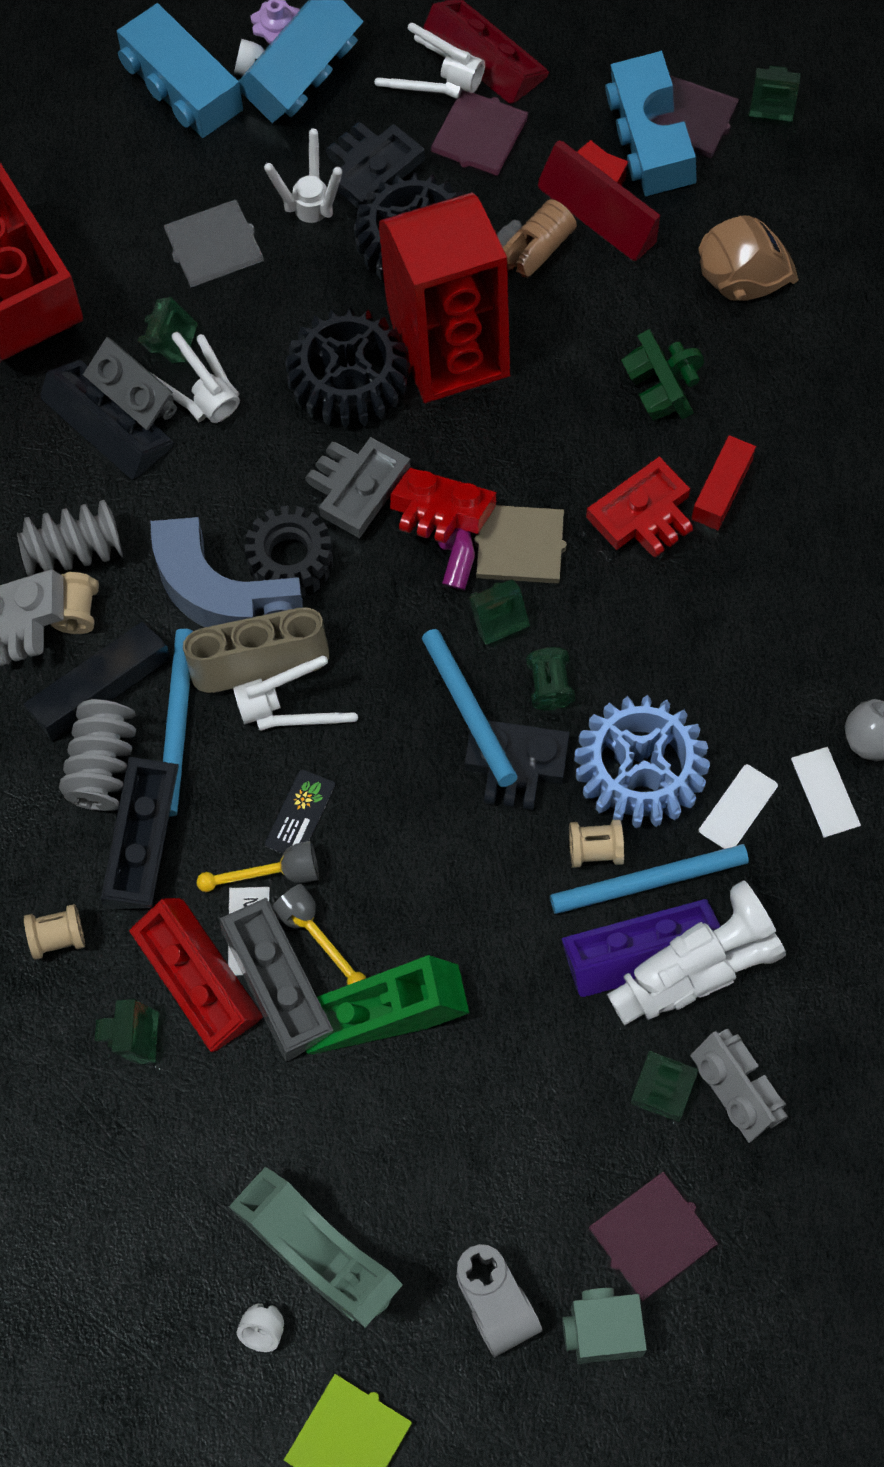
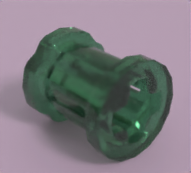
M554 647L543 648L530 653L526 657V665L532 671L535 692L531 695L533 707L553 710L566 707L575 701V692L568 685L566 666L569 664L570 658L567 650Z

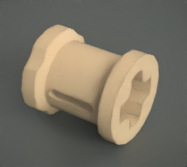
M78 572L61 574L63 576L64 620L52 623L51 626L56 630L70 634L88 633L94 628L95 621L90 615L92 596L97 594L99 589L98 580Z
M620 819L612 820L610 825L580 827L578 822H571L569 824L570 855L573 868L581 867L582 862L613 860L615 865L624 864V841Z
M75 904L67 906L66 911L38 918H35L33 914L24 916L26 937L34 960L41 959L45 952L70 946H74L76 949L85 948L81 920Z

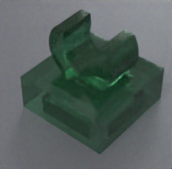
M771 65L769 70L757 68L749 116L793 122L800 84V73L787 72V67Z
M171 297L157 299L153 313L146 316L144 321L148 324L146 334L139 336L138 342L151 353L160 352L171 363L185 362L186 358L172 339V334L175 332L180 333L191 347L198 323Z
M513 579L504 583L498 582L493 584L494 587L480 593H472L471 597H469L479 636L486 645L530 626L521 589Z
M135 999L117 1000L115 1019L104 1018L96 1020L95 1041H108V1047L112 1048L113 1053L135 1064L155 1063L159 1012Z
M649 1051L630 1104L680 1122L699 1069Z

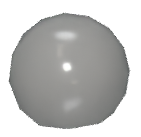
M871 699L861 702L847 717L845 724L846 739L851 749L863 759L876 762L884 760V701Z

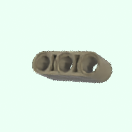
M307 607L201 628L190 633L183 642V651L192 683L198 690L207 693L233 689L235 686L258 679L264 681L320 656H326L329 659V648L323 619L320 613Z

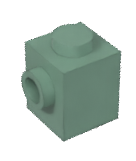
M614 1288L586 1290L581 1292L582 1300L573 1301L571 1306L572 1316L562 1317L566 1351L576 1350L578 1364L643 1357L647 1351L639 1294L615 1296Z

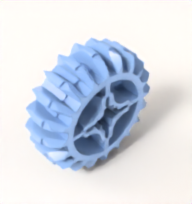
M648 695L643 697L641 706L635 707L633 701L627 696L622 701L621 711L611 703H608L604 707V718L593 714L589 719L590 730H583L579 735V743L582 747L575 750L574 758L575 762L581 765L576 769V779L579 782H587L583 789V795L586 799L599 796L596 803L598 813H602L612 807L615 809L613 820L620 819L622 821L624 814L632 815V824L635 828L641 826L643 816H649L651 823L655 827L661 825L663 812L673 820L679 818L681 813L680 805L691 808L696 800L693 792L700 793L703 791L706 780L702 775L708 773L710 762L703 758L708 749L706 741L696 740L700 733L698 724L684 726L687 719L685 709L671 715L669 714L670 703L668 700L663 701L658 709L651 707L652 701ZM631 732H647L650 734L638 736ZM668 744L674 748L680 759L682 772L679 776L670 771L671 765L663 758ZM606 746L614 752L613 758L621 765L618 776L614 780L608 774L602 762L601 754ZM652 754L650 763L645 760L642 761L644 758L648 759V757ZM633 760L641 762L639 765L636 764L632 768ZM643 786L648 787L654 791L638 792L633 791V789L636 787Z

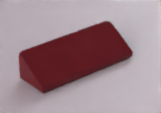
M447 0L432 5L423 29L428 30L454 47L485 60L482 81L508 103L512 104L520 100L547 78L549 71L464 0Z
M560 140L555 143L539 178L538 188L553 200L563 204L572 215L631 260H638L657 242L660 214L566 143Z

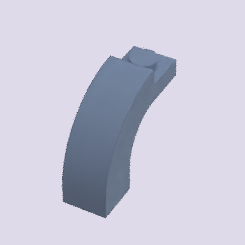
M199 517L151 521L153 552L165 590L179 610L197 624L209 627L285 610L303 608L299 578L242 582L228 579L214 571L205 560L204 538Z

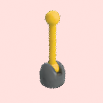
M312 841L296 843L285 850L278 863L218 875L203 872L197 877L196 884L201 891L210 892L216 885L282 872L287 879L294 883L319 880V871Z
M303 884L294 886L273 904L272 909L280 922L290 928L305 927L348 978L347 985L366 979L363 973L353 970L314 923L313 919L316 914L315 901Z

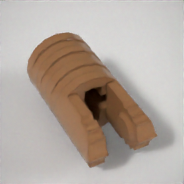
M547 200L507 244L503 246L507 256V270H513V267H516L517 264L516 272L521 273V276L526 278L530 277L560 244L572 234L577 227L576 220L563 204L556 200Z

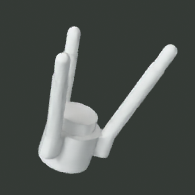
M410 23L408 30L415 34V41L445 57L441 68V77L447 79V83L393 78L375 79V85L379 87L443 93L458 99L462 90L469 93H474L477 90L484 74L485 60L454 47L415 23Z
M311 129L309 131V176L302 177L295 184L292 194L271 163L265 164L264 169L282 197L285 211H295L296 216L300 220L314 223L333 215L332 205L341 180L342 169L340 167L334 168L328 187L320 180L318 131Z
M178 332L173 333L172 339L200 377L192 387V393L195 395L194 401L157 376L155 377L173 392L174 401L189 410L198 422L203 421L206 417L212 423L223 421L238 407L240 403L238 398L239 392L229 382L204 335H198L197 342L214 375L208 372L181 334Z
M320 656L309 662L307 661L267 680L262 681V679H258L233 687L244 724L257 721L260 731L275 726L356 722L358 715L356 713L273 715V710L281 708L275 688L328 663L326 656Z

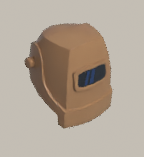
M744 215L728 219L716 225L710 232L705 234L699 246L703 276L729 300L748 301L763 297L780 289L789 282L795 284L798 281L796 268L789 252L779 238L757 218Z

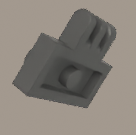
M372 437L369 438L358 454L336 442H331L326 449V453L332 459L321 456L316 462V467L327 476L316 470H310L305 477L309 485L328 495L319 507L320 516L358 538L368 528L410 468V458Z

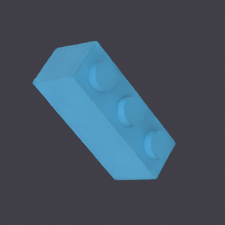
M308 0L238 80L241 93L272 123L284 113L291 118L308 100L303 94L305 89L310 84L317 88L332 72L333 68L328 63L335 54L341 59L356 44L358 39L353 33L364 21L343 0Z
M158 3L117 30L121 49L118 51V56L125 69L131 74L137 73L145 81L148 90L154 98L159 101L163 99L172 107L178 121L184 127L191 126L204 138L243 111L239 81Z

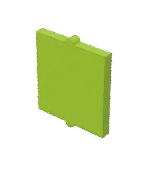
M334 1374L284 1461L293 1467H387L412 1422L379 1402L377 1393L371 1392L368 1395Z

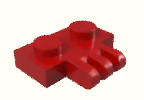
M659 456L588 507L586 518L616 550L635 537L653 557H657L664 552V547L655 535L667 546L671 547L679 539L670 524L682 536H686L693 530L689 519L677 508L679 504L689 498L690 488Z
M409 468L391 493L390 509L404 513L400 520V531L411 533L416 524L419 523L417 528L418 536L428 538L433 530L437 528L435 541L446 543L456 528L476 534L480 532L496 507V492L477 487L474 484L462 483L434 475L428 471Z

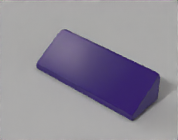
M707 899L561 938L580 997L618 988L626 983L623 976L630 973L633 979H636L634 970L640 964L669 946L673 939L681 936L700 922L706 923L712 931L721 927Z

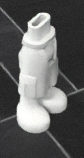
M741 881L730 890L733 915L725 924L714 931L706 923L700 922L694 925L681 936L673 939L669 946L640 964L634 970L636 979H633L630 973L624 975L626 983L607 994L624 1026L642 1015H645L649 1020L659 1016L661 1012L670 1011L675 1008L679 1010L685 1005L694 1002L697 997L707 996L718 989L734 983L733 980L736 979V972L761 963L771 964L786 956L785 949L775 934L776 929L746 881Z

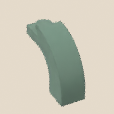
M266 1166L229 1206L271 1250L311 1287L351 1321L356 1320L365 1328L375 1316L381 1314L388 1307L391 1298L403 1285L388 1269L363 1253L332 1227L288 1181Z

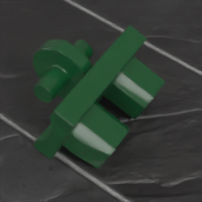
M650 329L637 335L642 346L633 350L622 358L621 361L635 386L656 374L660 379L661 383L639 394L652 420L662 418L677 411L681 419L692 415L694 412L677 380L684 379L688 387L699 383L700 379L696 372L704 364V357L701 351L697 348L684 349L681 342H675L669 346L672 357L667 361Z

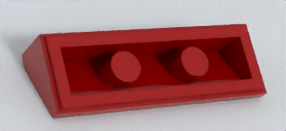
M181 898L161 899L129 930L210 1052L217 1051L263 1018L253 1000Z

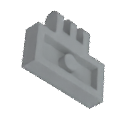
M51 569L0 585V666L9 664L12 660H23L27 655L33 657L42 654L44 649V626L64 620L63 576Z

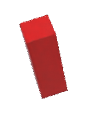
M730 435L728 436L694 505L692 520L719 530L753 461L756 446Z

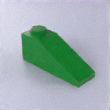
M428 955L318 996L317 999L333 1028V1033L306 1051L308 1054L313 1055L425 1030L469 1014L459 965Z

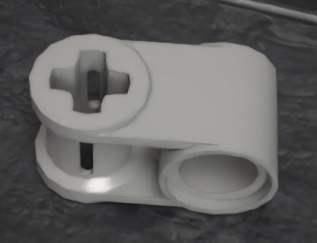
M479 1244L468 1248L462 1253L457 1267L456 1278L458 1285L472 1310L471 1314L476 1326L494 1358L542 1332L540 1322L521 1287H518L498 1250L489 1245ZM478 1259L483 1266L491 1263L495 1267L490 1274L491 1284L484 1286L479 1279L470 1282L467 1276L472 1271L473 1260Z

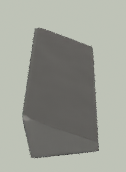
M267 897L220 918L222 934L285 1061L287 1062L332 1034L333 1028Z

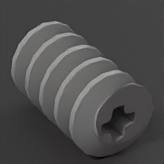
M105 500L99 501L97 516H93L86 504L80 506L79 520H74L66 508L62 509L60 524L56 525L50 515L44 513L41 528L37 529L31 519L26 517L24 518L23 532L17 533L20 552L28 577L36 574L37 563L40 564L44 571L54 570L56 559L60 561L65 570H72L74 555L79 557L84 566H89L92 562L94 550L102 561L107 562L110 560L111 546H114L121 557H123L114 516Z
M98 699L83 701L77 706L76 717L78 721L73 724L72 728L74 739L68 745L70 757L65 760L63 768L66 775L61 778L59 789L67 801L90 810H119L120 802L108 796V792L118 793L123 790L124 783L112 777V774L126 773L127 764L117 759L116 756L131 755L132 746L120 740V738H132L135 736L136 728L124 722V720L132 719L136 716L134 710L116 702Z

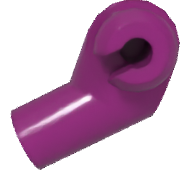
M456 528L446 543L438 542L442 549L451 550L442 584L465 591L475 552L471 533Z

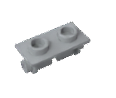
M725 1029L719 1034L715 1031L690 1055L696 1063L701 1077L710 1084L726 1108L730 1120L740 1129L748 1143L756 1139L768 1127L773 1128L788 1117L783 1110L786 1103L779 1097L765 1075L752 1082L746 1076L754 1071L758 1064L741 1041L739 1034L733 1036L729 1029Z

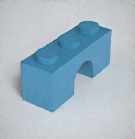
M662 51L611 64L612 83L605 84L606 94L611 111L618 109L621 118L616 119V126L621 145L629 144L632 154L627 155L632 181L640 180L645 196L695 184L696 156L685 122L671 125H658L651 122L657 117L674 113L673 84Z

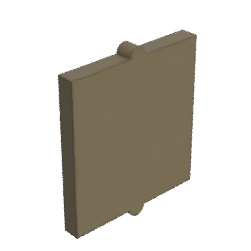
M496 505L480 530V534L474 538V544L478 547L476 578L559 583L561 553L566 551L567 545L562 540L564 510Z

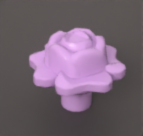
M269 0L262 3L260 10L251 15V22L254 24L252 27L253 34L264 37L271 44L298 13L299 9L289 6L285 0Z

